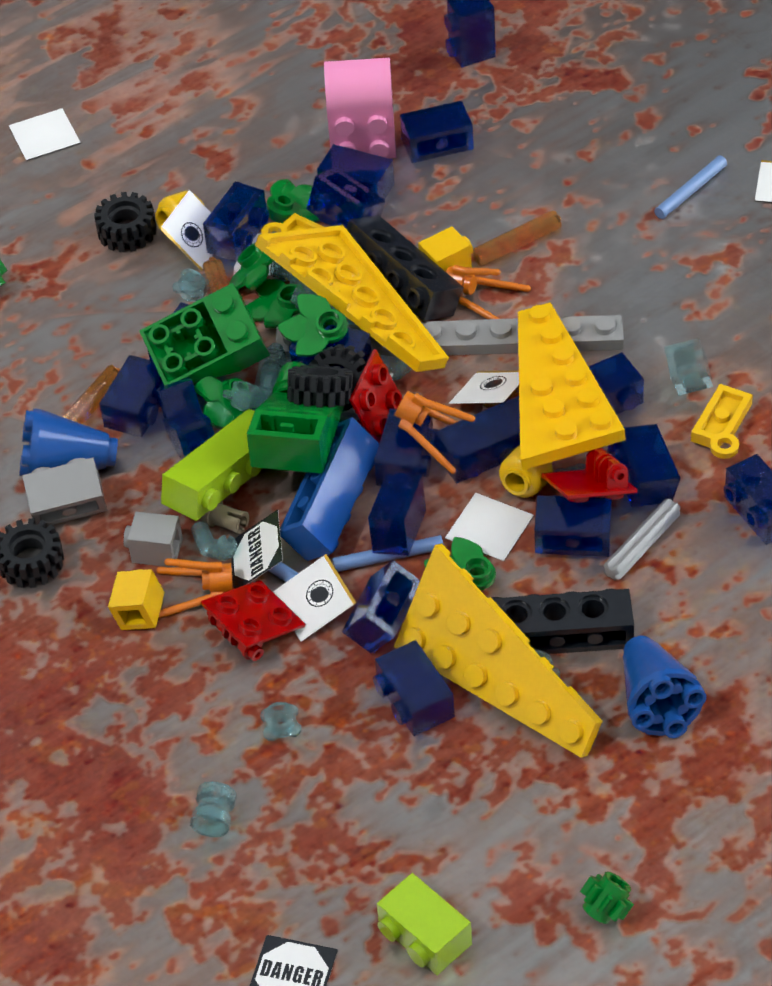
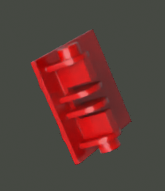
M374 349L349 401L360 419L356 421L381 445L378 450L380 451L396 417L394 414L403 398L377 349Z
M602 447L587 452L586 469L541 474L543 479L571 502H587L589 497L597 496L607 499H621L624 497V494L638 493V489L628 482L629 473L627 467L607 453Z
M261 580L202 600L200 603L207 610L208 621L222 632V636L228 639L232 646H237L242 652V656L247 660L257 661L263 656L264 650L262 646L264 642L304 628L306 625Z

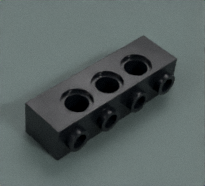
M380 215L349 220L346 228L347 231L414 314L422 321L454 316L464 288Z
M605 589L588 592L571 591L560 594H531L528 596L505 598L492 597L530 640L528 644L538 655L624 649L625 644L634 637V619L629 589Z

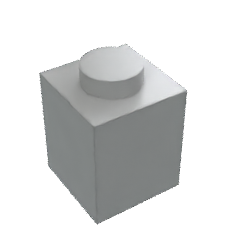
M136 511L132 525H127L124 532V547L129 548L131 562L175 567L165 565L164 560L166 558H178L183 541L179 516Z

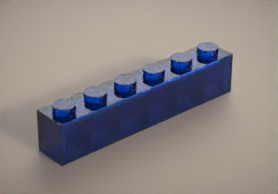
M623 352L588 366L616 415L626 410H632L644 403V378ZM519 396L473 415L475 416L474 422L461 420L435 431V448L456 468V473L454 474L447 470L456 484L469 478L477 477L481 473L501 465L503 460L520 445Z

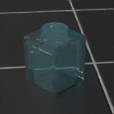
M699 338L664 347L670 378L679 396L713 387L707 356Z

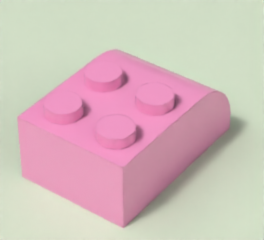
M390 58L324 62L326 107L332 162L396 158Z

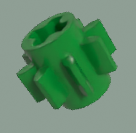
M607 871L603 876L597 874L596 877L590 875L580 890L586 896L585 902L582 905L585 912L603 924H608L611 919L614 922L618 918L624 920L634 905L628 900L629 893L631 892L630 885L612 872Z

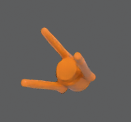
M454 265L446 270V273L464 287L458 303L485 319L500 318L464 298L466 295H472L475 292L477 284L515 291H531L529 285L476 276H498L501 274L500 269Z
M407 391L394 416L401 419L398 427L408 432L451 474L456 473V468L413 425L415 423L421 427L428 415L459 429L462 424L447 415L469 422H474L475 416L429 400L418 393L413 394Z
M166 558L164 560L165 565L175 567L157 568V573L163 575L202 576L203 591L210 590V594L160 610L159 618L200 606L202 600L233 590L231 563L222 564V562Z

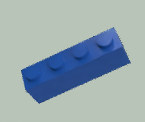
M353 417L339 422L323 473L305 474L280 527V536L306 561L324 556L325 554L328 556L337 548L339 544L338 538L344 525L351 518L350 512L363 491L362 485L368 472L375 464V457L381 446Z

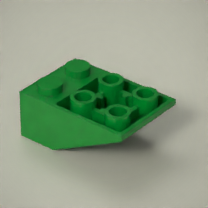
M234 283L139 330L166 389L195 383L209 376L216 378L240 372L271 356Z
M273 393L255 409L247 431L251 467L322 474L344 406L316 407V405H311L308 407L304 406V404L297 405L294 402L288 401L287 393Z

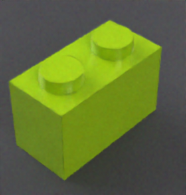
M413 873L377 902L378 928L381 933L391 942L398 941L407 949V953L414 963L420 967H428L436 975L441 973L472 945L471 922Z

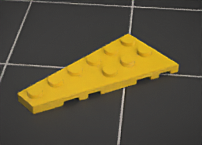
M343 225L258 235L255 243L257 248L317 295L326 298L331 306L344 314L345 317L415 372L445 368L449 359L448 355Z
M551 302L518 311L521 470L523 471L625 441V429Z
M436 544L394 647L580 758L588 756L603 721L572 686L567 687L552 670L554 666L545 657H540L528 644L530 640L491 597L487 598L472 582L474 578L465 568L461 569L449 556L451 552L443 544Z

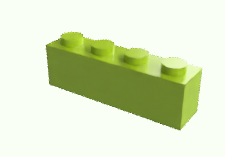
M247 409L163 473L161 504L197 521L207 512L214 510L231 493H235L251 477L258 475L263 468L251 467L247 441V431L255 411Z

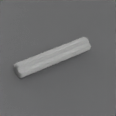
M665 499L605 562V575L611 577L614 581L620 580L680 516V505L671 499Z

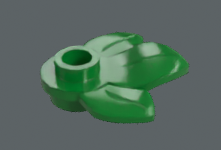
M288 179L278 180L270 187L271 196L267 199L266 209L271 220L284 223L294 213L315 223L324 219L322 213L315 208L323 196L318 188L307 184H301L296 187Z
M255 243L249 245L238 257V263L241 265V268L231 278L229 284L234 283L237 290L243 286H246L250 291L257 289L267 279L269 265L274 260L257 248Z
M266 279L260 287L255 289L259 298L246 306L254 321L264 320L265 328H276L280 323L300 313L297 296L307 293L297 284H285L282 280Z
M299 294L297 296V303L300 314L278 325V330L282 336L291 342L297 343L296 355L304 357L321 353L329 343H335L343 339L348 331V322L345 315L336 309H332L326 298L314 294ZM329 325L336 326V328L332 330H325V328Z
M209 376L199 380L194 387L195 391L207 402L203 408L205 420L216 429L224 428L248 409L249 400L252 396L249 386L239 378L227 379L222 382Z
M454 537L450 557L461 569L465 568L474 578L472 582L480 590L489 588L496 579V570L493 564L483 556V550L477 543L465 538ZM429 559L424 560L425 568Z

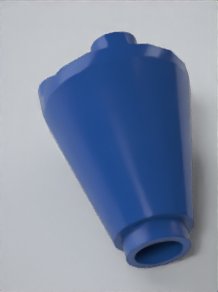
M33 408V411L26 410L22 442L29 443V445H23L19 476L29 474L40 467L53 468L65 465L70 460L76 458H94L98 470H104L106 466L115 467L118 438H111L108 433L42 409Z
M647 636L633 637L625 644L623 654L628 716L633 726L647 735H666L669 738L680 737L687 731V726L700 714L702 706L707 699L706 693L696 676L656 641Z

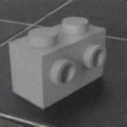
M76 458L70 460L65 465L53 468L40 467L29 474L22 475L32 518H35L36 525H38L40 520L46 521L47 526L108 511L94 458Z

